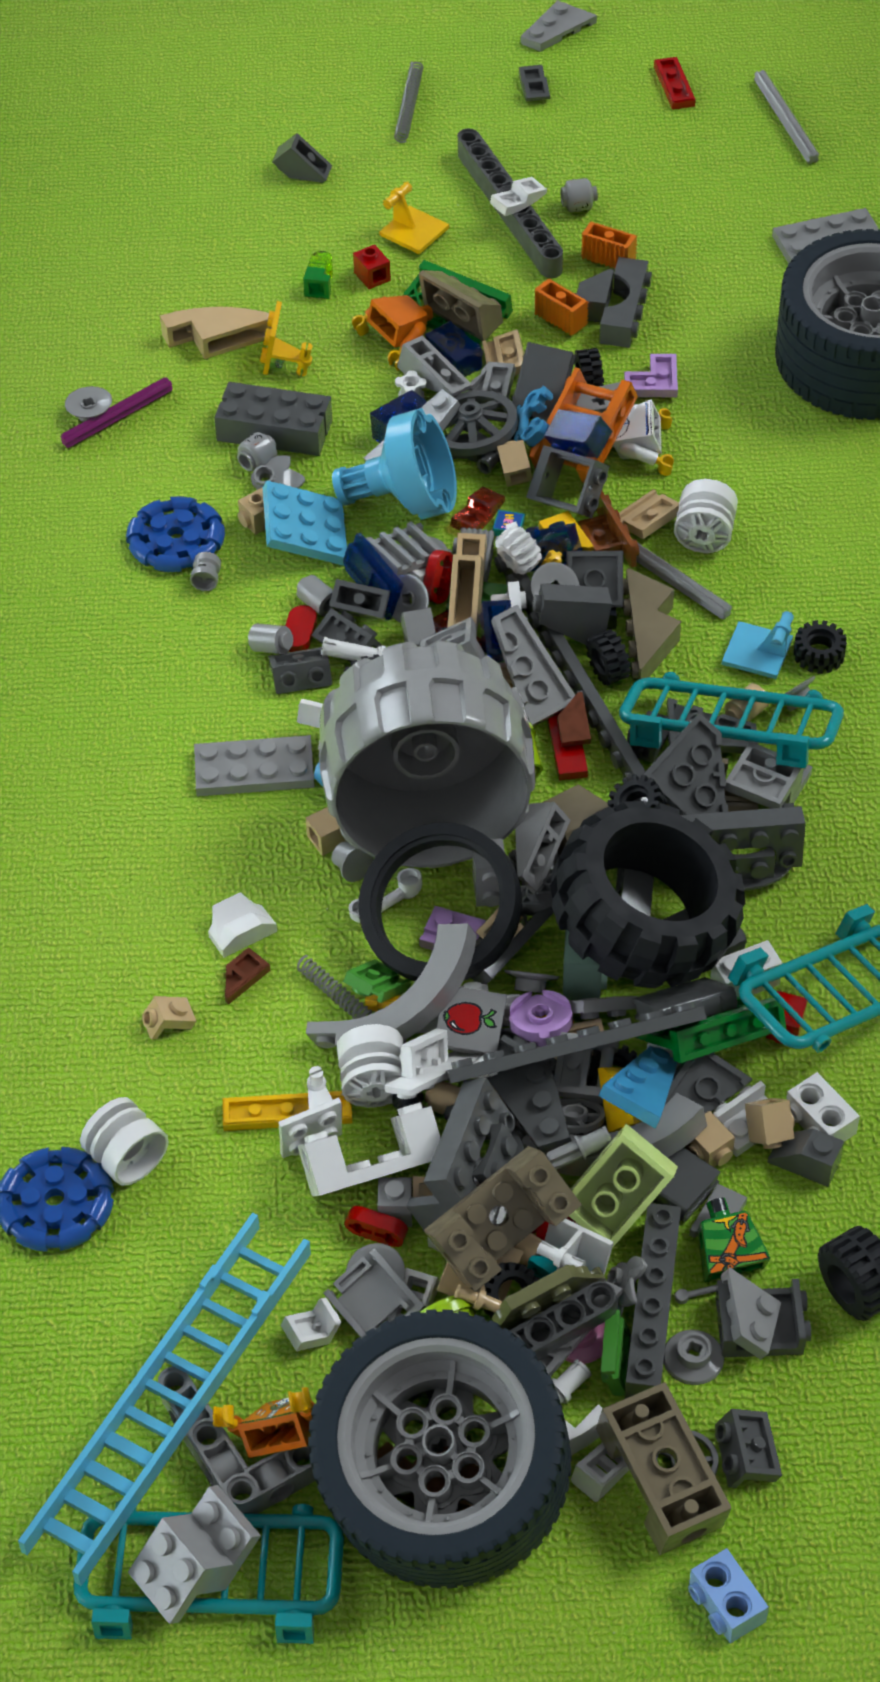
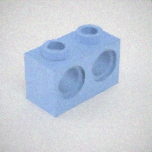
M727 1548L691 1569L688 1585L691 1597L696 1604H703L710 1614L708 1618L713 1629L719 1635L724 1634L729 1643L734 1642L766 1622L768 1605ZM718 1579L724 1585L713 1587L707 1583V1580ZM738 1608L744 1612V1615L735 1617L730 1615L727 1610Z

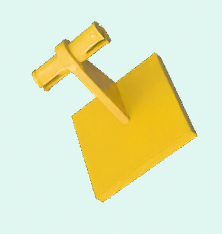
M404 182L399 188H394L390 192V196L383 200V205L386 209L393 207V220L379 231V234L402 247L421 254L449 229V224L410 205L408 206L405 195L412 191V185L409 182Z
M277 301L275 311L269 312L267 326L272 328H266L263 345L268 346V348H262L260 363H265L263 374L268 375L271 358L298 363L297 375L300 376L301 369H303L302 376H306L308 366L312 363V344L308 343V348L305 350L307 342H303L300 350L276 338L282 302Z

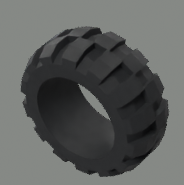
M643 801L623 802L615 806L614 809L608 806L584 819L580 827L572 831L553 868L550 883L553 898L552 907L559 929L569 931L568 944L582 960L590 957L600 965L597 970L598 972L616 981L623 976L633 979L634 986L653 989L662 986L665 981H667L670 987L697 979L701 973L712 970L736 937L744 919L743 907L745 905L742 874L734 873L736 870V859L725 843L719 845L712 838L713 830L697 818L691 822L679 815L680 809L661 803L654 808L645 807ZM627 868L642 871L656 877L678 895L690 919L668 921L657 919L638 911L623 900L615 891L605 870Z

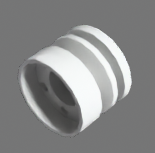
M700 479L687 484L681 492L674 534L678 542L685 548L699 553H713L722 550L731 541L738 499L735 492L727 484L718 480Z
M380 1024L363 1025L344 1033L337 1041L338 1064L341 1069V1089L346 1101L355 1106L367 1108L381 1107L392 1103L393 1093L385 1092V1085L402 1077L399 1056L401 1045L404 1043L403 1037L398 1030Z
M128 1097L116 1098L99 1108L86 1123L80 1137L81 1147L96 1162L102 1163V1168L121 1186L131 1185L148 1175L163 1158L169 1143L168 1135L152 1120L146 1118V1114Z

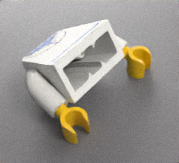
M652 399L640 404H634L612 446L615 447L621 459L640 460L652 466L657 464L658 472L661 475L669 476L673 469L674 459L670 454H664L661 457L658 454L662 453L661 429H669L673 419L670 417V411L667 408H662L658 412Z

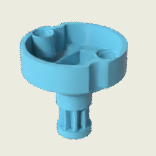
M423 408L398 414L390 418L386 428L381 456L368 459L364 464L351 468L341 467L334 469L332 473L334 492L337 499L344 506L353 504L357 499L372 495L382 496L392 493L412 515L418 514L420 519L424 520L451 512L456 503L457 481L450 448L436 419L431 413L426 415Z

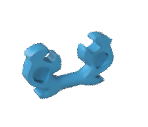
M542 386L540 389L531 391L527 395L523 406L520 404L517 406L519 420L514 441L523 440L528 446L534 447L543 438L548 436L551 427L546 421L536 417L529 423L533 412L536 411L538 414L547 409L546 401L553 399V393L547 387Z

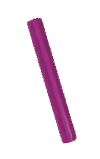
M163 377L114 404L102 415L89 418L67 430L60 436L62 444L66 448H70L171 392L173 389L171 381L167 377Z

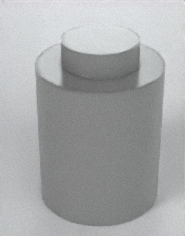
M315 575L304 577L299 581L296 595L301 601L312 607L321 616H326L331 609L329 604L333 593L332 588Z
M257 623L249 631L248 643L255 652L286 654L293 645V635L287 626Z

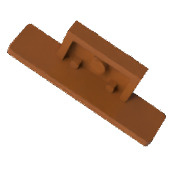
M601 491L599 505L596 509L599 516L580 520L578 525L593 544L594 551H623V556L631 568L636 567V556L640 554L636 539L632 540L630 537L628 526L622 524L620 514L617 509H613L609 495H604L603 491Z

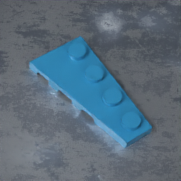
M650 1046L602 1086L598 1096L656 1129L678 1062L674 1061L664 1049Z

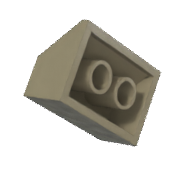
M422 270L419 273L424 305H429L434 314L481 341L486 340L502 324L501 305L495 299L484 296L474 287H468L456 277L449 276L442 271Z

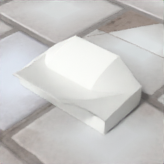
M241 892L212 906V925L208 934L223 958L277 932V924L263 906L253 903Z

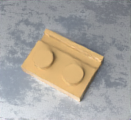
M518 329L493 337V341H482L486 363L515 364V376L519 375L524 350Z
M653 489L619 512L623 525L626 524L628 526L629 532L645 539L677 517L679 502L664 494L658 495L656 490Z

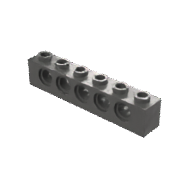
M651 1203L647 1207L641 1258L645 1260L647 1268L642 1276L638 1278L637 1303L635 1304L624 1399L657 1386L662 1381L681 1207Z

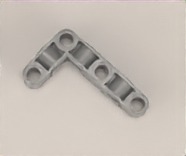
M174 1366L164 1369L158 1377V1383L167 1388L181 1386L175 1392L190 1400L198 1391L189 1375ZM161 1398L164 1407L175 1424L184 1409ZM209 1404L206 1405L183 1438L211 1486L219 1485L242 1513L258 1514L315 1481L312 1472L313 1467L310 1463L307 1465L296 1464L302 1459L310 1460L309 1454L311 1451L308 1446L274 1453L248 1467L224 1428L213 1426V1411ZM206 1439L216 1440L210 1445L201 1444ZM239 1494L250 1495L249 1498L243 1501L235 1499Z

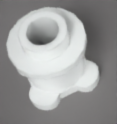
M410 370L406 375L395 379V385L401 389L398 393V399L402 404L415 406L423 401L424 392L421 388H425L427 382L426 379L420 378L416 371Z

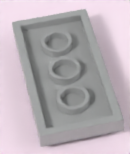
M863 208L775 227L772 231V237L789 264L793 257L797 256L798 252L804 250L807 245H812L814 241L821 240L822 237L832 236L834 233H843V231L862 229L863 231L874 229L878 231L879 228L868 210Z
M311 735L194 744L197 796L314 788Z

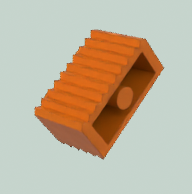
M590 221L582 232L581 257L593 263L604 264L615 269L618 257L636 259L637 235Z
M549 278L535 288V315L542 317V319L550 322V324H554V326H558V328H562V331L569 333V335H574L587 325V308L589 307L587 300Z

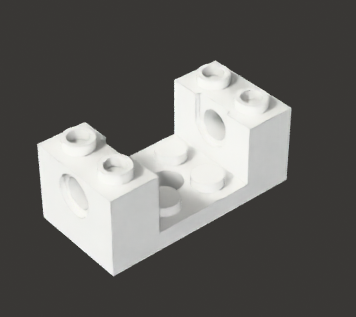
M421 1102L397 1109L399 1116L391 1118V1122L400 1150L377 1156L379 1163L373 1165L370 1164L368 1159L346 1166L337 1135L328 1137L327 1131L303 1137L305 1144L297 1147L312 1197L431 1162L441 1139L432 1107L422 1108Z

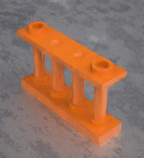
M575 367L571 376L566 379L564 389L547 420L551 427L548 436L530 448L529 457L535 469L543 445L553 448L558 438L569 441L576 439L578 440L577 443H580V432L564 428L569 416L599 423L595 430L599 434L587 444L589 446L591 442H595L594 446L589 450H585L582 456L604 463L638 397L632 383L621 380L618 388L614 391L587 384L580 368ZM581 393L610 401L606 411L602 413L575 405ZM585 434L582 437V442H588L591 439V435ZM564 460L563 465L576 468L582 483H584L589 467Z

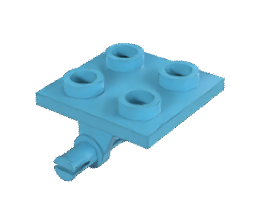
M788 611L783 612L780 622H777L772 630L739 621L721 665L777 679L793 640V635H790V625L794 615Z

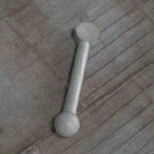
M717 1284L688 1292L685 1289H679L675 1293V1300L679 1304H685L689 1298L716 1292Z

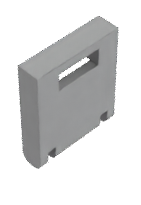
M375 1248L369 1251L372 1258L378 1262L374 1267L362 1256L333 1283L343 1294L337 1299L334 1292L329 1289L323 1293L361 1338L366 1335L365 1332L379 1327V1324L383 1323L401 1306L407 1311L404 1316L426 1308Z

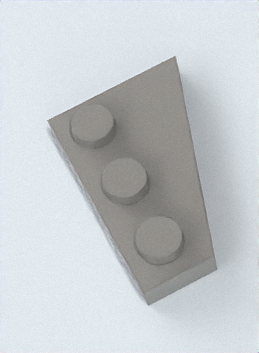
M557 0L521 35V44L537 51H542L562 41V36L570 32L576 34L586 24L589 26L596 24L597 15Z

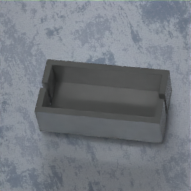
M228 382L214 417L216 439L221 442L240 444L253 433L261 432L275 440L276 450L320 456L325 436H327L333 420L331 396Z

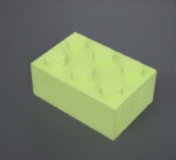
M625 1124L571 1187V1191L582 1206L570 1214L569 1217L580 1226L613 1241V1248L672 1180L678 1166L629 1125Z

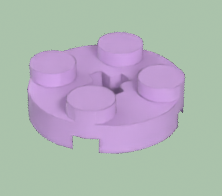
M542 990V995L532 996V991L524 993L517 997L510 1006V1030L526 1041L535 1042L537 1046L547 1045L546 1038L561 1035V1032H568L573 1025L571 1004L565 996L550 990Z

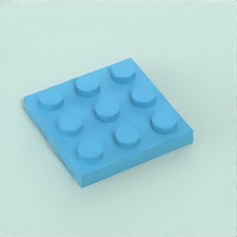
M266 480L262 489L267 547L344 566L348 559L343 505L340 501L331 496Z

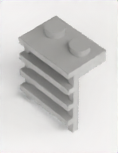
M409 522L407 523V528L400 529L395 527L391 534L381 532L377 539H373L371 536L366 538L365 560L363 561L364 570L384 590H387L390 582L395 577L427 565L430 555L408 535L430 554L435 550H443L421 531L423 530L421 523L414 524ZM394 540L398 541L407 551H409L417 559V561Z

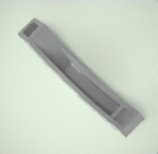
M468 923L438 924L436 940L429 961L415 983L402 996L385 1008L361 1018L344 1021L307 1022L306 1034L318 1047L333 1048L337 1047V1041L349 1030L363 1025L380 1024L398 1030L403 1037V1041L408 1039L433 1021L457 993L470 967L477 935Z
M676 1093L664 1106L656 1129L643 1121L631 1126V1128L668 1158L694 1140L707 1127L703 1106ZM515 1118L516 1123L513 1131L520 1137L524 1149L527 1146L536 1148ZM619 1131L609 1133L611 1139H613ZM570 1134L572 1141H574V1138H573L574 1136H577L578 1138L584 1136V1135H571V1134ZM604 1149L587 1156L586 1161L580 1159L556 1171L570 1176H582Z

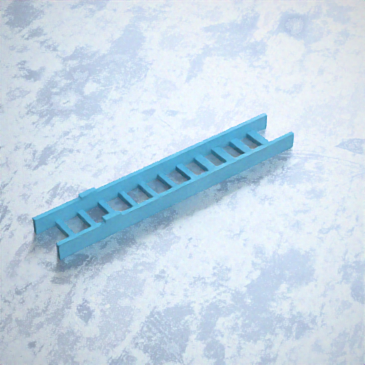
M252 1212L217 1263L211 1266L199 1283L197 1291L22 1534L18 1542L23 1554L28 1556L43 1533L52 1536L83 1554L72 1571L75 1583L82 1586L311 1255L310 1241L303 1239L283 1267L246 1248L259 1230L258 1215ZM239 1257L277 1276L267 1292L261 1291L228 1274ZM220 1283L256 1300L257 1304L252 1309V1314L248 1319L210 1300ZM202 1309L241 1329L229 1346L191 1326ZM183 1336L222 1355L211 1373L172 1353ZM164 1362L204 1382L192 1400L152 1380ZM145 1389L184 1409L173 1427L134 1407ZM125 1417L165 1438L154 1454L115 1433ZM104 1447L144 1468L135 1482L95 1461ZM84 1475L124 1496L114 1511L75 1490ZM64 1503L104 1525L94 1540L54 1519Z

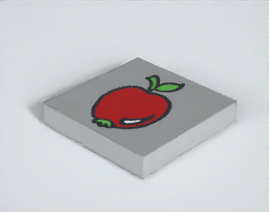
M460 987L452 1000L439 1014L437 1029L447 1030L448 1050L477 1055L498 1051L507 995Z

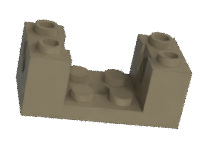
M527 1146L423 1231L460 1280L474 1291H477L502 1270L496 1262L499 1258L545 1221L557 1226L582 1206V1204L545 1154L536 1148ZM496 1206H503L506 1211V1217L500 1224H492L489 1218L490 1211Z
M666 1382L602 1409L596 1431L611 1460L622 1456L649 1507L644 1525L660 1555L724 1526L732 1507ZM660 1453L670 1454L675 1460V1466L668 1469L661 1467L656 1461V1456Z

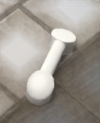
M406 868L398 873L399 888L383 897L381 913L402 899L413 898L419 893L422 888V876L419 870ZM358 898L349 904L348 909L350 918L360 923Z

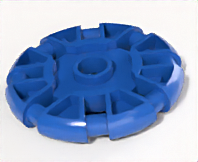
M183 496L170 497V500L160 502V499L145 505L137 512V517L130 520L126 532V541L130 544L129 550L132 555L143 565L154 566L155 570L162 572H182V569L189 567L193 569L194 558L198 553H214L219 551L225 538V527L222 524V518L219 513L205 502L200 504L197 503L195 498ZM173 511V513L164 515V512ZM174 534H180V535H182V536L179 537V538H172V537H171V536L174 535Z
M48 1147L29 1153L19 1159L20 1164L14 1169L9 1168L0 1181V1225L7 1235L16 1237L18 1244L32 1250L48 1252V1249L60 1248V1251L77 1247L91 1239V1234L96 1229L101 1230L110 1216L114 1200L111 1198L114 1187L110 1175L102 1168V1163H95L90 1154L76 1148L61 1147V1150L50 1151ZM62 1163V1168L57 1165L51 1166V1164ZM83 1171H85V1172H87L88 1174H87V1176L82 1180V1179L79 1177V1175H80ZM29 1173L33 1178L27 1183L22 1178ZM58 1195L64 1198L58 1205L46 1203L52 1196ZM88 1196H98L94 1200L88 1201ZM21 1200L22 1205L12 1204V1201ZM84 1218L86 1221L81 1225L79 1222ZM27 1222L31 1224V1226H23ZM60 1228L59 1235H49L48 1229Z

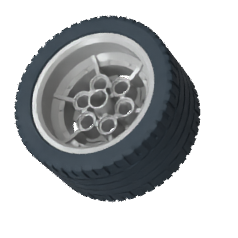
M856 229L854 231L848 230L843 231V233H834L832 236L828 235L822 237L821 240L814 241L812 245H807L804 250H801L797 253V256L793 257L782 279L775 346L778 370L784 381L787 382V385L792 390L794 389L798 396H802V399L811 402L817 408L821 407L826 412L831 411L835 415L841 414L844 417H856V419L862 420L863 418H867V420L879 418L880 420V229L878 231L874 229L863 231L862 229Z
M434 1309L426 1310L425 1313L420 1311L411 1312L408 1316L403 1314L394 1317L395 1320L391 1322L387 1320L379 1324L380 1327L376 1329H370L365 1332L366 1335L364 1337L357 1338L352 1343L353 1346L350 1349L346 1348L341 1354L340 1360L334 1362L330 1368V1374H326L322 1382L323 1387L318 1390L316 1395L317 1402L313 1405L311 1412L313 1418L309 1423L311 1437H308V1447L311 1451L309 1457L310 1464L313 1467V1476L325 1504L343 1533L364 1558L369 1559L377 1568L383 1569L385 1573L393 1577L395 1575L398 1576L399 1580L408 1583L412 1581L415 1585L423 1587L425 1585H430L431 1588L446 1586L449 1589L457 1588L458 1585H463L464 1587L473 1586L475 1582L481 1584L489 1581V1578L493 1576L497 1578L503 1575L505 1570H512L518 1566L519 1561L527 1559L531 1555V1551L534 1548L537 1549L543 1543L542 1539L544 1536L547 1537L549 1535L553 1522L556 1523L560 1516L559 1510L564 1506L565 1494L569 1489L570 1482L568 1477L571 1476L570 1440L560 1399L551 1376L548 1375L543 1363L538 1361L537 1355L531 1348L528 1349L526 1343L519 1337L515 1338L511 1331L506 1328H500L498 1323L492 1320L488 1322L484 1317L476 1314L470 1316L468 1312L459 1311L454 1313L453 1310L445 1309L442 1312H437ZM435 1389L426 1408L408 1401V1399L419 1393ZM474 1395L486 1401L496 1412L475 1415ZM451 1406L457 1410L456 1415L450 1420L444 1421L438 1417L440 1411L445 1407ZM419 1420L423 1422V1427L418 1433L409 1434L405 1432V1427L410 1421ZM479 1428L485 1431L484 1437L479 1442L473 1443L466 1440L468 1432L472 1429ZM383 1431L395 1444V1447L378 1459V1444ZM443 1447H448L446 1452L437 1454L443 1451ZM508 1452L506 1465L503 1473H501L494 1465L493 1460ZM412 1455L417 1457V1463L412 1469L403 1470L399 1467L400 1461L405 1456ZM475 1464L479 1466V1472L475 1477L468 1479L461 1476V1470L465 1465ZM440 1477L445 1480V1486L441 1491L430 1492L427 1490L428 1482L431 1479ZM413 1493L414 1509L404 1505L395 1497ZM463 1500L473 1505L457 1512L459 1503Z

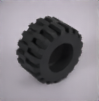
M854 1226L819 1248L818 1261L823 1280L836 1302L850 1316L852 1315L857 1320L866 1321L880 1313V1239L869 1229L862 1226Z

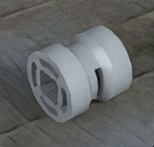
M201 552L195 556L190 576V583L193 587L201 591H210L216 588L219 579L218 573L221 569L220 558L211 552Z

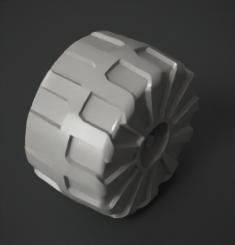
M437 641L435 646L417 647L413 642L388 646L383 649L382 656L373 660L364 658L349 667L340 676L339 688L332 690L324 700L320 713L319 740L320 773L330 815L336 818L341 835L356 849H361L372 857H376L394 838L424 824L438 822L457 823L474 828L490 839L503 838L504 840L523 822L529 811L530 793L535 788L533 740L520 692L517 686L510 687L503 677L499 663L487 655L480 659L466 653L460 644ZM458 846L433 847L417 853L401 866L429 868L452 866V864L473 858V851Z

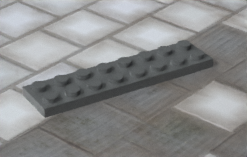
M694 1002L671 1007V1014L663 1015L662 1010L639 1015L640 1022L631 1023L630 1018L609 1022L608 1030L600 1031L599 1026L578 1030V1037L568 1039L567 1034L546 1038L547 1045L536 1047L535 1042L514 1046L515 1053L504 1055L503 1050L483 1054L484 1061L473 1063L472 1058L451 1062L452 1069L446 1070L448 1082L455 1083L707 1019L704 1006L695 1007Z

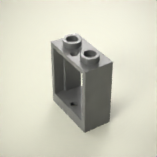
M543 445L526 498L593 518L594 512L599 505V497L603 485L607 481L610 466L594 459ZM564 460L589 467L577 506L552 499Z

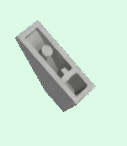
M423 335L402 345L397 367L405 375L410 370L416 371L420 378L426 379L427 385L425 388L435 392L443 389L453 397L472 388V384Z
M555 802L529 804V811L525 819L515 828L517 876L534 895L543 884V880L549 872L570 823L568 816Z

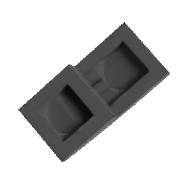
M543 66L519 67V78L525 100L550 99L547 77L544 76Z

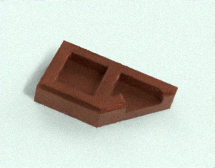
M578 692L557 717L562 747L591 744V735L582 692Z
M249 947L226 965L225 1002L227 1004L233 1002L271 971L270 964Z

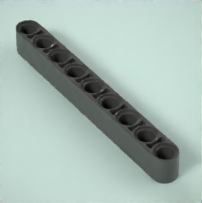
M470 128L461 130L457 135L458 157L487 199L490 201L493 194L511 190L513 179L479 132ZM530 205L508 216H504L495 208L539 272L546 278L559 277L563 271V249L533 207Z

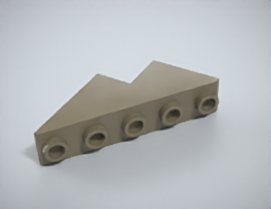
M628 568L626 570V578H623V595L627 597V599H623L624 616H629V620H626V636H632V641H628L629 658H634L635 662H631L632 679L639 680L650 677L680 641L681 621L668 615L673 609L674 589Z

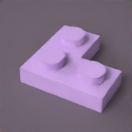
M650 354V372L624 371V380L632 383L637 393V398L677 397L676 354Z

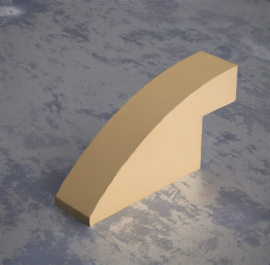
M203 307L160 315L162 336L169 348L194 340L204 359L264 341L266 328H272L267 326L269 313L246 308Z
M458 533L456 554H453L448 627L472 617L477 626V636L484 583L487 536L486 534Z

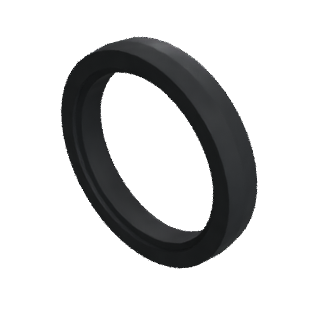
M438 822L424 824L394 838L372 861L364 876L359 895L361 928L373 952L388 968L407 979L416 981L428 962L407 957L396 950L390 943L383 927L381 914L385 889L397 869L409 858L421 851L438 846H458L472 850L485 858L492 866L499 884L500 901L491 929L483 940L475 946L473 958L464 979L465 981L480 974L484 969L494 964L511 943L517 931L522 911V894L519 879L506 853L482 832L457 823Z

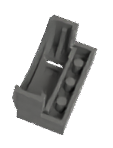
M785 803L781 808L680 815L691 822L695 818L700 820L713 830L712 838L719 845L725 843L730 851L734 849L767 847L755 853L733 854L736 859V870L734 873L742 874L744 891L773 884L784 877L792 867H802L806 826L802 806L794 807V803Z
M487 1078L464 1080L455 1104L447 1106L443 1115L445 1120L448 1121L423 1181L433 1195L412 1197L406 1206L423 1230L477 1187L474 1178L480 1184L524 1150L520 1137L513 1131L516 1123L513 1114L508 1110ZM484 1140H490L484 1158L474 1170L475 1163L480 1157V1150Z

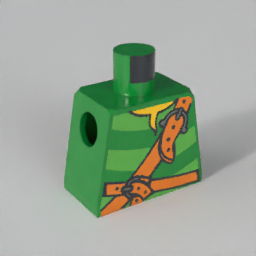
M724 1197L707 1202L706 1205L711 1219L701 1221L698 1227V1241L704 1282L721 1279V1274L728 1268H732L739 1274L765 1268L770 1260V1256L748 1212L739 1211L730 1214Z

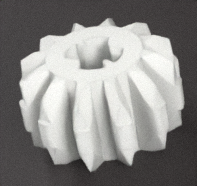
M517 526L507 528L495 541L497 553L501 556V560L506 563L507 568H511L516 574L524 575L534 569L542 559L541 549L536 544V540L524 528Z

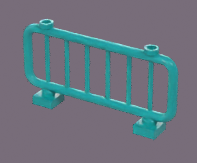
M674 672L665 673L663 678L647 677L635 681L619 710V717L623 722L630 725V745L659 749L662 743V730L682 732L690 723L685 720L697 694L720 697L709 720L712 725H714L726 698L748 701L737 728L714 725L722 733V738L777 745L776 765L805 769L808 764L809 749L818 750L830 746L836 738L844 717L842 706L835 701L823 699L822 694L817 690L808 691L804 697L680 681L679 676ZM643 690H663L650 716L631 713ZM669 691L691 694L679 720L656 717ZM754 702L777 705L766 732L743 729ZM783 706L806 708L796 735L773 733ZM812 709L832 713L822 737L811 738L809 736H802Z
M868 904L846 912L835 933L841 940L767 971H764L763 966L769 955L761 947L738 956L728 979L735 986L740 985L738 992L743 1004L782 1044L793 1049H804L812 1046L817 1053H820L830 1045L832 1041L830 1037L880 1016V1002L834 957L849 950L880 982V973L855 948L870 942L880 952V943L876 940V938L880 937V924L872 927L869 924L875 911ZM828 959L872 1005L856 1011L812 965ZM807 968L846 1008L850 1015L835 1021L791 974ZM785 977L829 1024L813 1030L769 983ZM763 986L807 1034L795 1036L789 1033L754 997L751 991Z
M121 1500L116 1502L115 1509L117 1508ZM307 1504L293 1506L292 1514L242 1513L254 1528H262L257 1599H228V1586L226 1590L221 1591V1599L195 1598L186 1613L276 1615L275 1631L277 1643L313 1644V1616L322 1615L332 1610L340 1597L344 1547L343 1531L332 1518L323 1515H313L314 1508ZM136 1508L119 1532L112 1596L92 1595L88 1591L89 1576L82 1586L76 1584L74 1580V1596L77 1601L86 1609L93 1610L91 1623L95 1639L132 1640L133 1623L130 1612H159L148 1597L119 1596L127 1525L157 1527L164 1517L191 1514L192 1512L136 1511ZM89 1517L83 1523L80 1533L94 1540L95 1531L103 1526V1524ZM270 1529H298L293 1600H264ZM305 1529L324 1530L329 1534L330 1538L326 1595L316 1601L300 1600ZM80 1552L77 1553L76 1565L83 1556Z

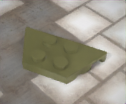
M565 1265L505 1298L500 1305V1309L493 1315L492 1320L498 1323L500 1328L511 1330L590 1284L606 1281V1278L600 1267L589 1271L587 1266L575 1267L574 1265Z

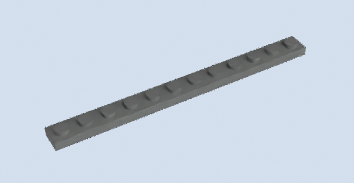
M497 553V557L494 558L495 566L499 573L503 572L505 575L506 584L519 581L520 591H525L526 608H522V610L527 612L533 630L537 629L540 641L545 648L549 649L551 658L556 666L561 669L562 675L574 691V694L576 695L578 692L583 693L588 723L591 728H596L602 747L609 750L615 769H620L623 778L627 777L629 781L632 780V775L636 774L640 779L641 775L645 772L643 766L563 634L540 624L538 613L533 611L534 596L531 591V580L526 573L524 575L514 573L511 568H507L506 563L501 560V556Z

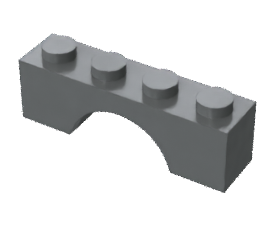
M618 257L614 272L613 293L622 297L624 301L620 304L604 308L600 323V344L630 348L632 338H637L639 331V322L637 320L642 321L644 306L641 304H646L648 289L646 287H650L652 281V272H648L649 261Z

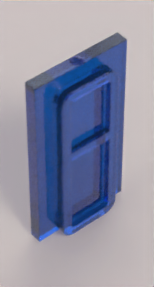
M356 533L354 542L349 543L343 558L344 569L357 584L390 591L384 617L386 620H391L404 584L362 533Z

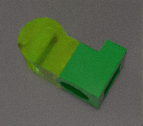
M317 251L311 255L303 278L305 297L330 298V278L333 276V260L329 252Z

